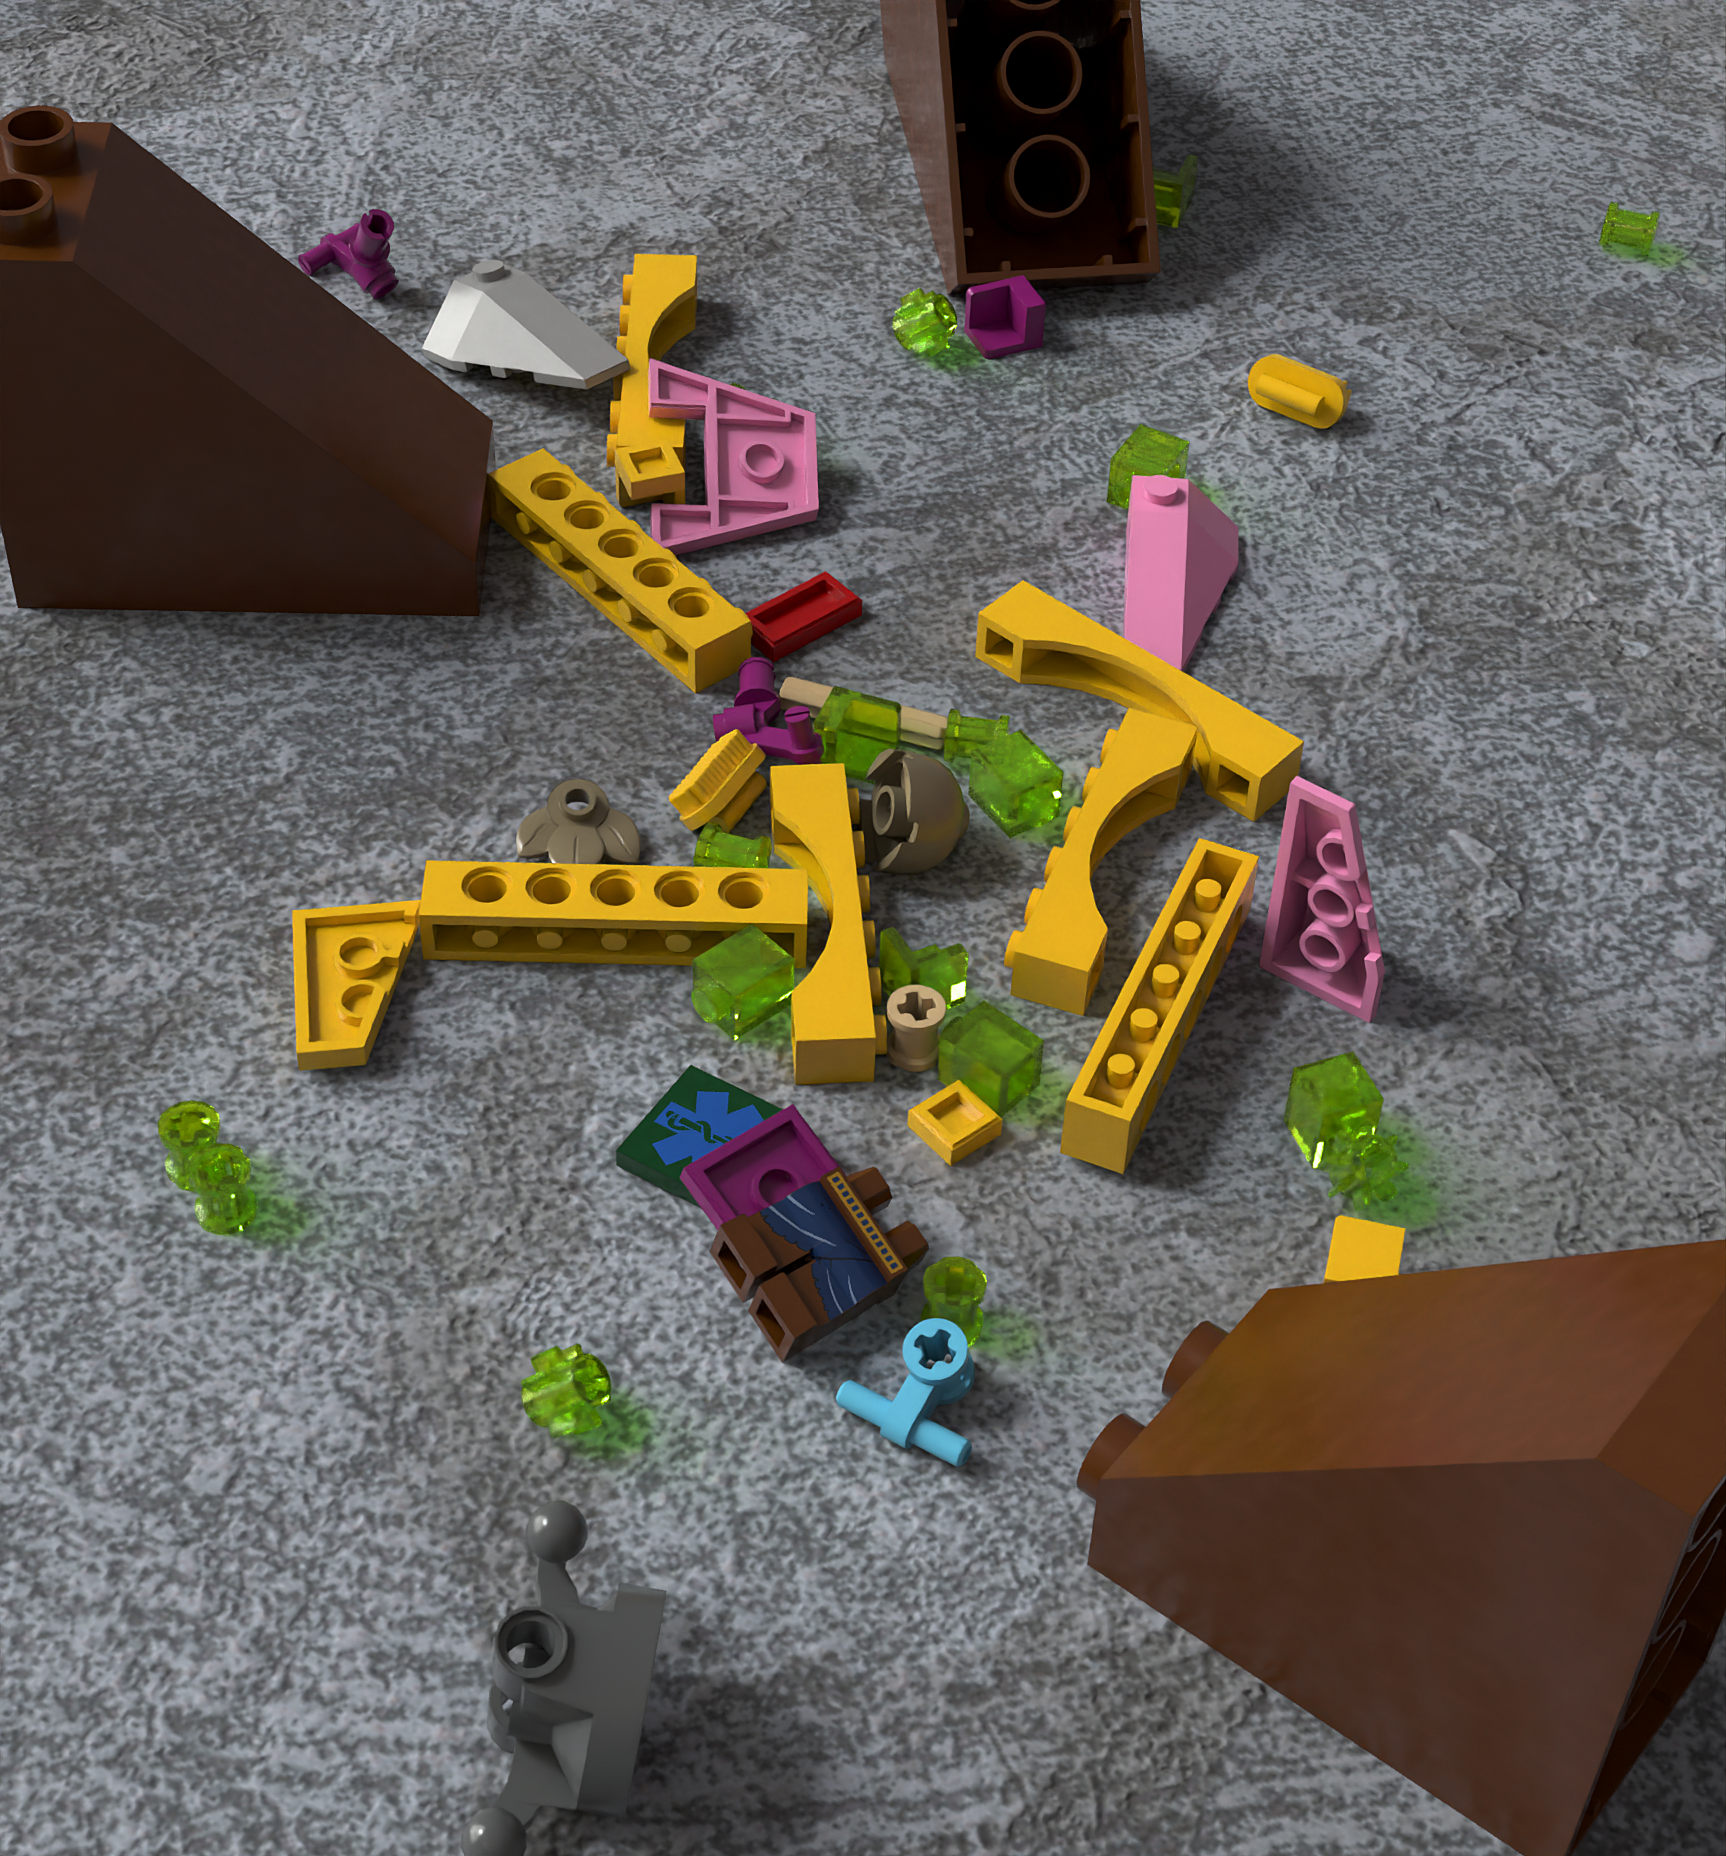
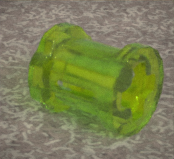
M1611 201L1603 223L1599 245L1607 247L1610 243L1640 249L1641 255L1649 256L1661 212L1652 211L1649 215L1620 209L1619 203Z
M950 708L945 735L944 762L953 763L956 757L991 761L994 768L1004 769L1009 738L1010 715L1001 714L998 720L962 716L959 709Z
M708 822L696 844L693 858L694 867L768 868L772 849L771 839L764 835H757L754 839L729 834L722 831L720 824Z
M195 1100L179 1102L170 1106L161 1114L158 1121L159 1139L169 1149L165 1160L166 1174L168 1179L174 1182L181 1190L193 1192L206 1190L215 1182L220 1181L227 1171L226 1152L217 1145V1139L221 1132L220 1118L217 1111L211 1105Z
M216 1143L196 1152L188 1162L187 1175L189 1182L198 1193L194 1206L198 1224L205 1231L216 1235H230L242 1231L251 1225L257 1215L258 1208L255 1194L247 1186L251 1176L250 1160L244 1155L240 1147L229 1143ZM226 1163L230 1164L232 1175H227ZM213 1203H218L220 1216L215 1214Z
M959 1256L944 1257L937 1263L930 1265L924 1274L923 1291L929 1301L923 1307L920 1322L932 1318L951 1321L963 1331L968 1346H971L980 1338L983 1330V1312L978 1305L983 1301L987 1291L986 1275L970 1259Z

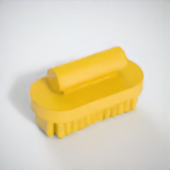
M1270 354L1259 359L1251 368L1248 376L1249 393L1258 405L1318 429L1328 428L1343 417L1352 394L1350 389H1346L1348 385L1346 380L1342 381L1340 378L1279 354Z
M738 729L722 736L719 741L711 745V748L694 766L690 774L669 795V801L681 814L679 819L689 831L695 830L708 822L710 829L719 836L729 834L767 787L765 778L755 771L766 757L763 750L756 743L750 744Z

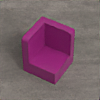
M1024 275L970 287L966 294L964 332L985 359H993L1042 347L1046 303Z

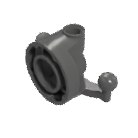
M549 1501L533 1512L526 1525V1539L532 1551L539 1558L535 1576L538 1606H523L509 1612L499 1622L494 1634L492 1653V1675L494 1681L489 1691L487 1729L492 1740L502 1750L512 1753L513 1756L508 1781L492 1808L476 1813L464 1827L461 1834V1849L464 1856H523L527 1847V1834L525 1831L530 1828L543 1806L579 1810L618 1818L625 1817L661 1628L666 1590L619 1582L618 1590L599 1608L580 1604L577 1589L565 1568L567 1561L578 1555L584 1548L588 1539V1525L578 1508L565 1501ZM525 1643L523 1662L515 1664L510 1659L508 1653L515 1646ZM509 1699L513 1700L510 1716L502 1707Z

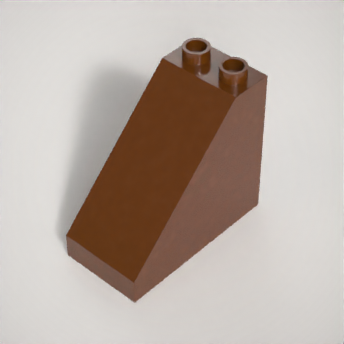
M880 0L884 59L948 295L967 294V290L970 287L1022 275L1025 276L1036 290L1148 283L1161 272L1140 0Z
M44 105L17 109L0 120V526L17 607L479 617L491 523L488 473L496 470L493 420L113 123L73 122L72 117L66 111Z
M1726 1239L1274 1288L1267 1290L1230 1333L1209 1320L1200 1323L1183 1341L1164 1376L1162 1394L1170 1399L1169 1402L1147 1426L1126 1413L1116 1416L1096 1438L1081 1465L1077 1477V1488L1096 1501L1087 1565L1523 1856H1572L1709 1660L1726 1618Z

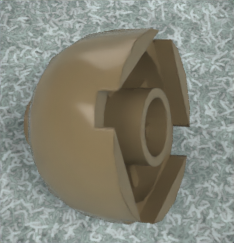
M889 748L876 757L865 780L876 781L871 800L860 798L859 801L860 820L859 825H857V831H863L865 862L872 863L876 859L877 865L872 870L898 875L918 874L941 864L955 848L958 840L965 835L970 819L968 805L964 802L962 790L955 776L939 760L912 751Z

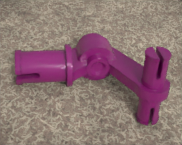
M380 209L369 210V216L366 213L362 215L360 224L355 223L354 226L338 235L329 233L320 239V245L299 255V265L307 275H312L313 272L329 263H333L351 275L364 293H370L375 300L380 299L390 293L399 283V280L394 275L396 270L387 259L390 253L388 241L394 230V222L387 212Z
M752 657L742 662L738 668L740 691L734 699V707L724 708L723 713L713 715L716 742L722 736L738 729L750 744L756 743L766 755L791 759L798 765L822 764L821 756L824 754L825 748L821 735L813 730L809 709L804 706H795L787 710L784 718L788 729L769 727L768 724L772 723L781 711V700L777 692L774 691V681L776 679V674L773 672L774 665L762 657Z

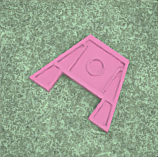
M650 358L648 368L649 417L704 420L705 505L651 503L650 537L663 548L669 549L676 556L816 520L819 501L815 413Z

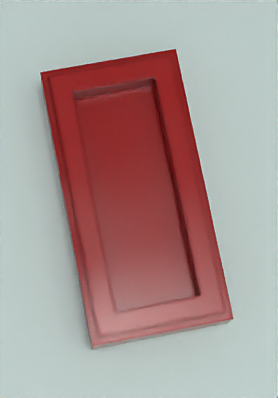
M825 571L746 612L745 614L751 620L753 629L751 644L772 662H775L862 616V599Z

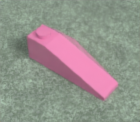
M1132 475L1126 528L1123 638L1184 672L1202 638L1203 628L1211 613L1216 612L1221 602L1224 588L1228 581L1232 582L1237 572L1238 526L1189 479L1171 478L1164 475Z
M1296 776L1290 783L1259 967L1370 1023L1376 1016L1385 969L1356 805Z

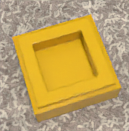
M957 1080L908 1110L907 1126L952 1166L1001 1135L1003 1119L960 1080Z

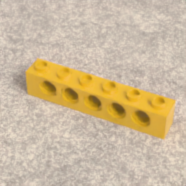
M544 448L488 473L491 518L695 694L738 672L740 664L746 659L751 658L753 629L751 620H749L745 612L731 605L713 590L708 581L696 576L678 561L673 552L660 546L643 532L637 522L625 517L608 502L602 493L595 492L578 478L568 465L560 463Z
M1202 838L1198 839L1066 1099L1060 1153L1124 1174L1251 910L1259 856Z
M426 860L419 908L423 960L806 968L808 869Z

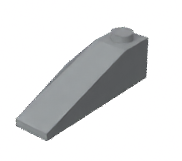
M488 260L478 263L472 268L473 272L453 281L422 347L425 358L452 370L468 372L473 368V364L490 366L492 376L507 378L512 372H533L535 382L586 390L630 370L629 361L624 355L527 273L505 265L500 260Z

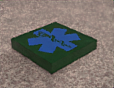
M690 1065L616 1149V1166L700 1207L679 1178L683 1168L783 1109Z

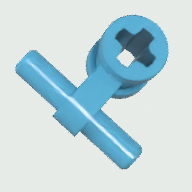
M941 1318L927 1319L915 1325L905 1337L902 1351L905 1364L910 1373L894 1401L853 1380H848L839 1388L836 1402L839 1407L880 1427V1435L905 1449L915 1445L959 1467L966 1463L971 1454V1441L929 1420L937 1404L946 1405L957 1402L970 1391L975 1380V1366L969 1353L966 1337L956 1324ZM947 1354L951 1355L952 1358L950 1364L942 1361ZM929 1359L936 1362L932 1369H928L926 1364Z

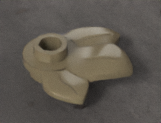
M571 779L557 785L548 797L547 806L533 812L523 820L516 838L519 858L531 859L548 855L550 863L600 864L604 856L616 863L636 865L638 864L641 852L639 833L632 819L628 815L609 807L605 792L597 784L584 779ZM583 802L588 804V806L581 810H574L568 804Z

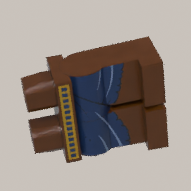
M837 1167L822 1175L819 1181L802 1186L781 1201L749 1217L743 1213L721 1224L709 1252L741 1301L745 1303L753 1298L748 1312L782 1363L861 1315L875 1304L878 1305L894 1296L905 1275L924 1259L929 1250L927 1241L916 1225L910 1221H906L884 1233L872 1215L887 1208L893 1198L889 1185L876 1167L850 1174L847 1177L840 1167Z

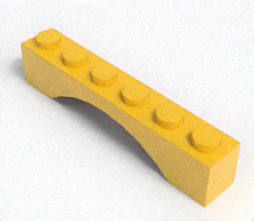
M635 254L633 275H623V305H620V336H617L616 349L628 359L630 370L613 377L614 400H611L610 433L616 434L607 435V467H615V449L669 439L685 471L686 419L649 417L648 368L650 358L660 361L662 356L678 340L695 329L697 311V255Z
M1022 580L978 613L975 657L1016 682L1080 690L1112 700L1126 708L1198 726L1193 766L1199 774L1205 794L1249 820L1255 822L1289 792L1292 780L1299 775L1304 741L1026 581Z
M1128 708L1119 729L1110 728L1108 730L1100 755V763L1102 765L1100 768L1091 767L1085 780L1082 792V802L1084 804L1082 808L1073 806L1067 817L1063 834L1065 844L1063 848L1054 846L1050 852L1044 873V882H1046L1044 889L1035 887L1030 894L1024 916V923L1027 925L1023 932L1014 930L1009 939L1004 957V966L1012 968L1010 995L1084 1016L1103 973L1108 928L1095 904L1090 884L1092 875L1105 854L1123 836L1149 819L1175 809L1192 771L1198 726Z
M844 763L770 766V817L774 854L794 869H808V885L812 888L823 907L830 928V934L824 951L811 972L792 991L791 1044L795 1085L873 1082L875 1055L887 1054V1027L885 1015H873L872 1007L881 1006V976L879 967H868L867 959H875L876 939L874 921H862V913L870 912V885L868 875H857L856 868H864L863 831H852L851 825H859L860 820L858 788H847Z

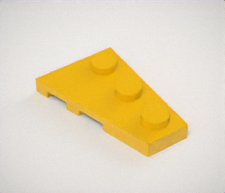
M421 900L292 910L296 1054L299 1071L366 1065L420 926L419 908Z

